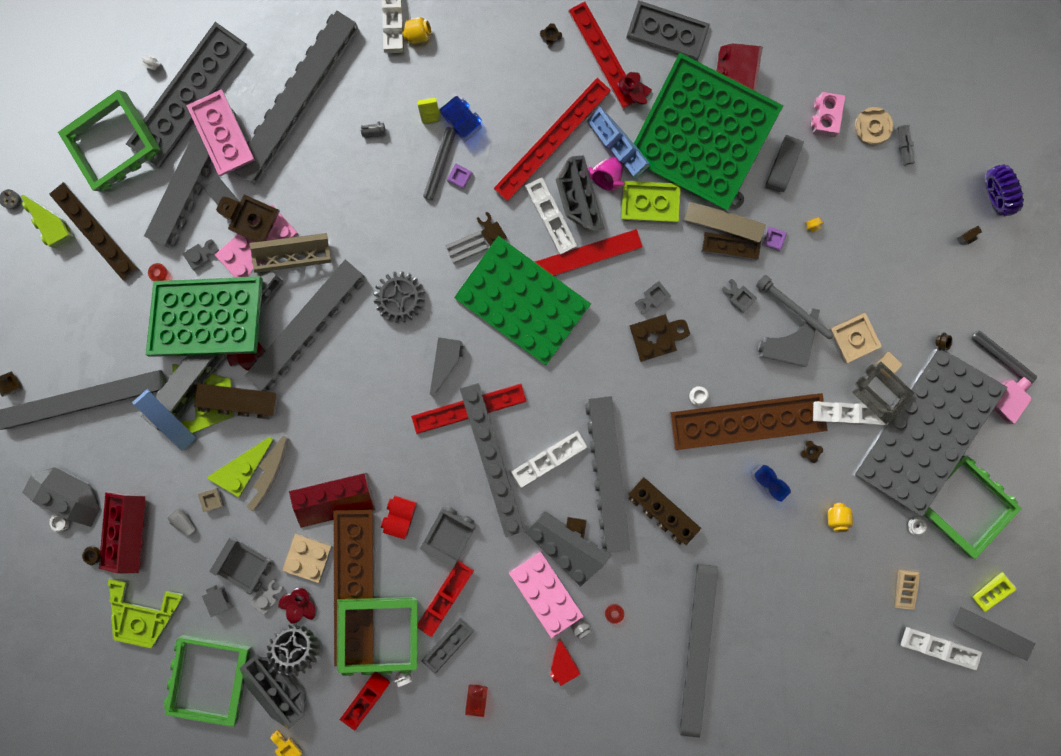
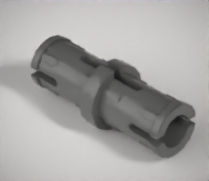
M910 125L897 127L900 141L898 148L901 149L902 165L915 163L912 148L914 142L911 141Z

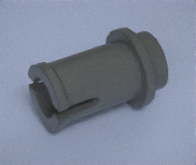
M380 121L376 124L361 125L362 137L374 135L382 137V134L386 133L385 125L380 123Z

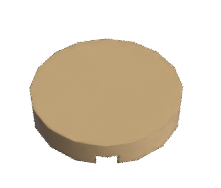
M870 107L858 115L854 129L856 136L861 142L875 146L882 144L891 136L894 123L890 114H887L884 109Z

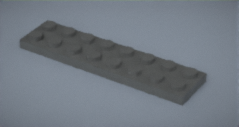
M216 21L143 119L161 149L154 156V159L150 161L157 167L160 166L193 121L187 105L212 94L247 47L244 41ZM135 130L126 145L138 153L145 148V145Z

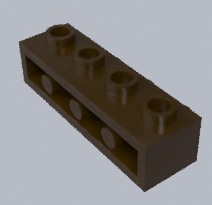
M198 383L194 407L198 408V412L210 413V409L218 410V414L229 415L231 411L238 412L237 416L241 417L257 414L259 419H269V416H274L276 393Z
M643 476L627 493L630 495L628 500L636 507L640 504L645 509L643 513L650 519L654 517L658 520L659 523L657 525L664 532L669 530L673 534L671 538L679 545L683 543L687 546L702 529Z

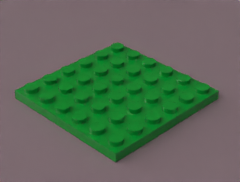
M679 52L634 144L650 163L647 169L728 211L784 105Z

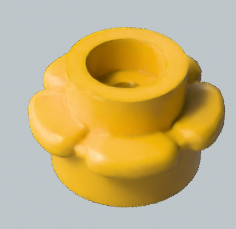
M820 216L805 222L807 225L806 230L810 229L811 232L822 228L821 224L824 221H821Z

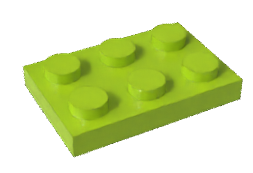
M623 181L625 185H623L621 220L679 222L680 185L675 183Z

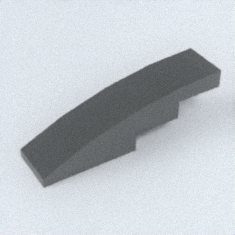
M962 607L953 622V625L1028 661L1036 644Z

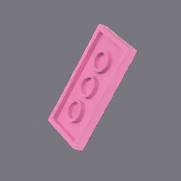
M222 89L187 105L219 176L255 161Z
M279 212L266 241L292 238L298 233ZM257 218L254 219L251 225L258 223L259 220ZM237 234L215 256L234 277H249L253 269L250 243L255 241ZM260 260V261H256V262H257V265H258L259 263H261V264L263 265V264H264L265 262H267V261H266V260Z
M539 552L509 573L551 638L584 617L542 552Z

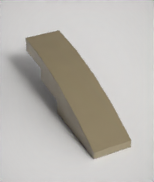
M689 202L684 221L718 233L723 232L734 237H741L756 243H760L766 224L693 202Z
M283 436L259 465L264 470V473L253 485L258 493L246 506L251 511H256L279 473L289 441L287 436Z

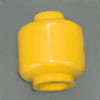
M417 17L405 22L402 34L405 40L415 45L428 41L432 30L428 20Z
M844 503L833 504V507L828 509L829 528L833 529V532L849 531V528L853 526L852 509L845 507Z

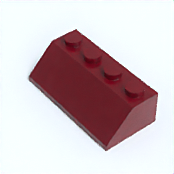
M734 43L720 46L716 71L756 91L763 47Z
M367 473L289 491L292 508L300 528L334 520V510H376Z
M105 492L99 569L117 574L139 573V567L141 566L140 554L143 546L142 531L145 524V496Z

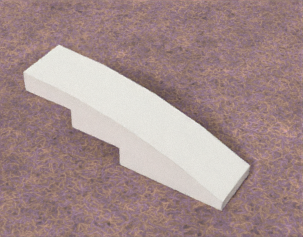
M382 0L384 53H403L402 0Z
M541 177L525 185L559 254L576 247L577 244L543 178Z
M817 401L814 402L813 421L887 426L889 424L890 407Z
M576 431L509 473L520 489L587 448V445L579 432Z
M908 627L905 629L901 642L903 647L976 671L982 655L981 651Z

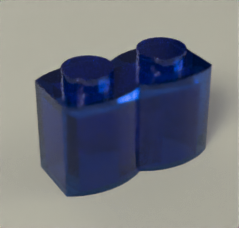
M760 464L751 472L752 479L758 485L764 487L770 498L782 502L791 493L789 486L783 480L778 479L774 470L769 466Z

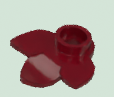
M629 72L618 81V88L622 93L629 95L638 104H647L646 97L651 93L652 89L640 82V73Z
M258 342L257 353L227 354V360L230 366H235L239 363L243 369L249 371L255 364V357H261L265 350Z
M296 588L291 594L284 595L279 600L278 607L286 610V618L291 624L297 623L302 617L313 620L316 614L315 605L309 600L310 595L304 588ZM296 596H301L303 600H298Z

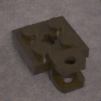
M245 194L240 203L229 197H222L216 208L220 215L231 221L228 230L255 242L267 240L280 210ZM257 215L258 223L251 225L250 217L254 218Z
M666 314L629 325L640 362L677 351L675 342L685 339L690 335L686 320H676L669 323ZM679 326L684 327L683 333H678L677 329ZM650 333L659 336L656 339L657 343L653 344L652 341H648Z

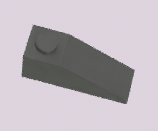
M438 337L430 395H436L459 362L460 357L464 356L465 346L462 345V341Z

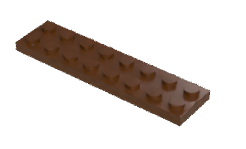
M823 393L670 412L674 449L683 450L828 431L827 422L813 421L814 402H824Z
M334 510V666H337V599L373 598L372 510ZM373 609L345 610V665L373 664Z

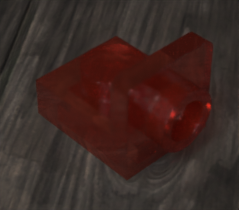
M481 685L468 686L465 715L484 717L488 687Z

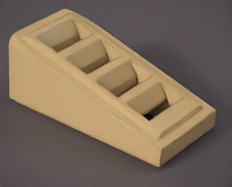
M898 569L895 608L915 610L920 580L919 571ZM904 577H912V581L904 580ZM903 584H909L911 588H903ZM902 591L911 592V596L902 595ZM901 599L910 600V604L900 603Z

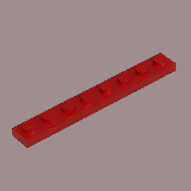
M596 78L494 187V190L508 202L606 98L611 89L599 78Z

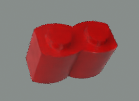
M394 496L393 499L390 498L387 504V510H389L388 517H384L381 524L383 533L405 540L411 526L417 502Z

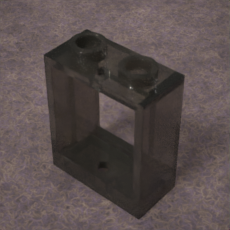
M879 362L875 366L871 364L864 371L866 375L856 381V388L852 393L887 424L898 416L914 395V392L885 364ZM875 376L897 396L890 406L868 386Z

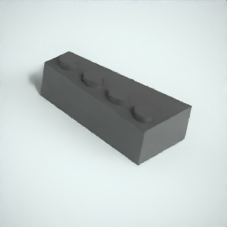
M546 511L525 532L580 587L597 573L612 556L609 552H603L597 548L598 545L592 541L589 543L580 537V533L566 528V524Z

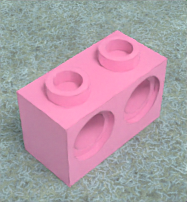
M822 92L819 97H816L814 109H817L816 116H813L811 121V127H814V134L836 137L839 134L845 101L844 95ZM825 101L831 102L833 108H826ZM827 120L830 126L828 128L824 127L821 121Z

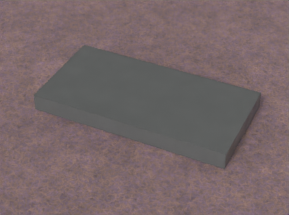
M638 0L626 38L674 54H679L680 52L698 61L710 24Z

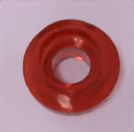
M160 263L152 264L148 269V276L152 281H164L167 277V268ZM159 269L160 274L155 276V270Z
M611 604L605 610V617L610 623L617 624L623 620L624 610L620 605ZM612 611H617L618 616L615 618L612 617Z

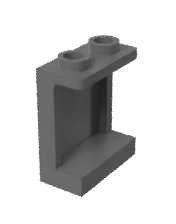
M447 506V508L442 507L420 550L454 567L476 525L473 524L474 520L464 515L462 518L457 515V510Z
M231 537L226 542L209 572L222 576L251 595L253 592H258L262 585L260 580L263 575L267 576L270 572L272 559L240 540Z

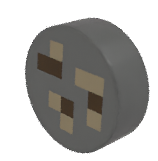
M11 189L4 190L0 194V204L7 209H15L20 204V196Z

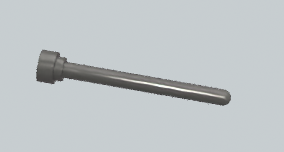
M764 275L756 285L758 289L770 292L827 339L833 338L834 334L774 287L771 278Z

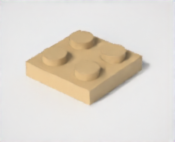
M866 312L829 329L834 334L833 338L845 363H849L882 347Z
M295 534L282 571L319 583L332 546Z

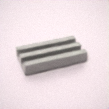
M481 231L445 245L453 263L488 249ZM478 236L480 238L455 250H451V248ZM482 243L483 245L458 257H454V254Z

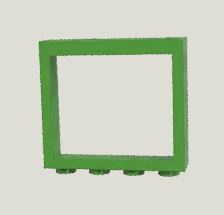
M116 90L58 131V134L93 191L103 192L106 189L110 190L112 184L124 180L128 173L137 171L142 167L141 164L153 160L154 156L161 151L127 92ZM121 106L144 143L145 148L98 180L74 138Z
M967 455L962 456L949 478L962 465L1000 500L1007 509L973 546L930 507L924 514V517L971 559H976L1022 508L1018 505L1019 502L1016 501L1015 497L1012 495L1008 496L1004 492V487L998 482L994 483L989 478L990 474L982 468L979 469L975 465V460Z
M415 597L337 599L338 673H342V676H352L356 672H361V675H372L373 672L392 674V671L408 674L411 673V670H417V599ZM410 608V663L345 665V610Z
M182 635L176 640V645L174 646L176 655L175 659H172L170 670L173 672L172 677L169 678L167 683L169 694L164 700L165 715L234 727L238 723L245 685L240 667L249 661L251 647ZM188 643L239 652L228 715L177 707Z

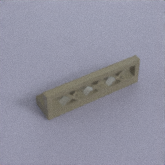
M327 233L250 243L254 273L331 263ZM325 252L326 257L318 258L315 254ZM298 255L306 256L304 260L296 259ZM282 257L288 259L286 262L279 263L276 261L278 258ZM266 260L268 263L257 266L256 261Z

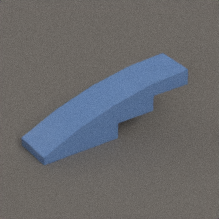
M599 107L588 118L587 121L605 146L609 147L618 160L625 164L633 177L638 178L650 166V163L603 108Z
M148 389L132 402L181 451L196 439Z

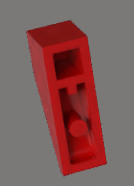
M374 672L339 720L355 731L382 696L390 681L378 672Z

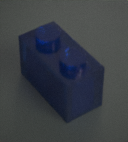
M456 95L439 110L449 125L456 130L459 137L466 142L482 129L480 123L482 119L476 112L472 113L468 109L470 105L464 98L460 99Z

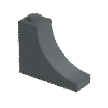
M814 308L808 310V314L818 321L820 310ZM804 320L803 324L795 332L786 337H765L758 345L759 357L806 367L808 366L816 329Z

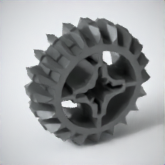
M403 271L400 272V277H397V273L393 272L394 278L391 279L389 274H387L386 278L388 281L385 282L383 279H380L383 286H375L376 289L380 290V293H373L374 296L379 297V299L374 300V303L381 304L377 306L376 310L381 311L383 309L382 317L389 314L387 317L388 321H391L394 316L395 323L399 322V317L405 323L406 316L413 320L411 313H414L416 316L419 315L416 308L423 309L419 302H425L424 298H420L421 295L425 294V291H418L423 286L421 283L415 285L418 281L416 277L410 281L412 277L410 273L404 278ZM399 282L409 284L414 291H402ZM394 284L393 293L384 297L387 288ZM398 291L401 295H405L403 298H401V305L397 299L394 300V298L398 296ZM415 297L413 305L405 311V302ZM385 303H396L399 313L390 311Z
M288 624L287 630L281 627L280 634L275 632L276 638L270 639L272 645L267 646L270 652L266 653L269 658L268 662L273 666L274 671H279L280 675L286 673L288 677H291L292 673H294L298 677L299 671L305 674V668L312 669L310 663L317 662L314 656L319 655L317 649L320 648L317 642L318 639L313 635L312 630H308L305 626L300 628L297 624L293 628ZM304 639L307 641V647L300 645L299 640ZM280 654L286 656V663L280 661Z

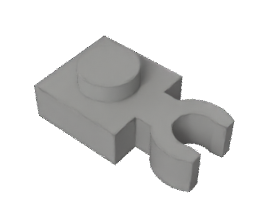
M275 579L269 582L268 590L261 588L250 602L263 615L278 600L274 595L280 593L284 588L280 586L278 590H275L273 588V584L276 582Z

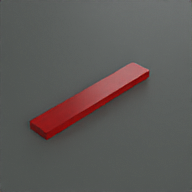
M584 1L569 9L568 12L622 109L624 110L635 104L636 102L629 95L622 93L618 88V81L625 77L626 73L586 2Z
M635 229L535 262L553 276L640 249L643 246L638 231Z
M522 384L483 394L488 413L527 402ZM464 401L411 416L416 434L469 419Z

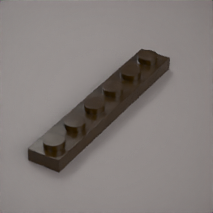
M62 182L49 193L52 199L123 281L127 280L139 269L65 182Z

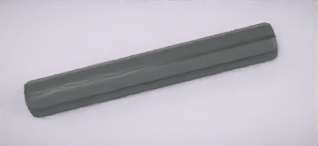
M451 127L445 129L423 194L425 199L433 200L456 133V130Z
M978 330L973 334L972 339L1018 376L1021 378L1025 377L1031 384L1035 382L1037 375L983 332Z

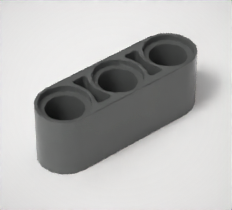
M785 135L766 186L781 192L786 190L804 141Z

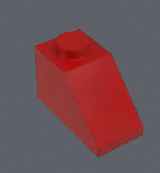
M561 638L557 640L551 662L552 672L549 673L554 683L559 682L560 686L581 675L579 668Z

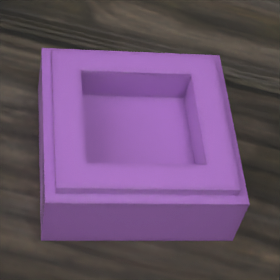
M455 163L447 181L464 190L473 172Z
M769 226L762 245L781 251L787 232Z

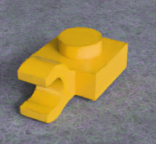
M279 730L270 737L278 746L275 750L277 756H300L303 753L291 737L285 741Z

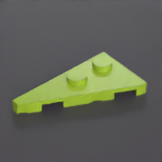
M268 437L209 475L207 479L235 496L240 497L274 439Z

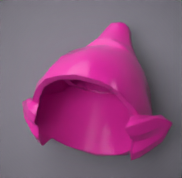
M617 157L605 159L594 168L588 167L591 180H594L602 189L613 191L625 185L624 182H621L623 173L622 162Z

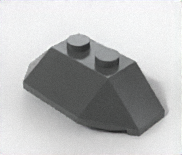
M584 155L571 156L556 178L565 216L589 232L603 230L605 228Z
M57 467L31 475L22 492L32 502L67 520L89 527L92 526L100 511L90 484Z
M255 655L240 667L246 687L272 719L290 729L304 717V689L293 675L288 677L286 673L280 675L279 671H274L273 666L268 662L269 658Z

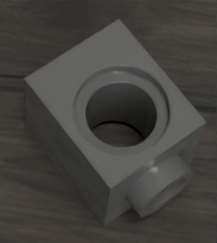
M217 585L206 590L207 594L202 596L210 617L233 607L224 586L220 588Z

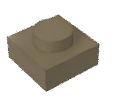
M218 488L198 494L203 512L223 507Z

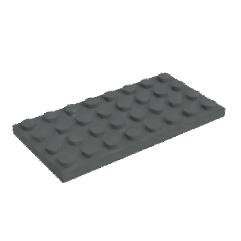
M943 349L941 351L937 350L855 475L923 517L1008 387Z

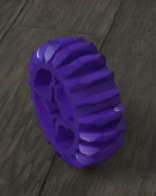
M1003 164L988 170L985 176L986 189L992 206L995 207V211L1004 217L1021 211L1024 193L1019 183L1020 180H1018L1017 174L1014 173L1013 169Z

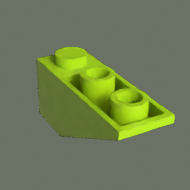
M21 195L24 201L22 205L32 215L33 219L31 221L34 227L40 230L42 234L40 238L46 246L56 248L75 238L65 220L30 197Z

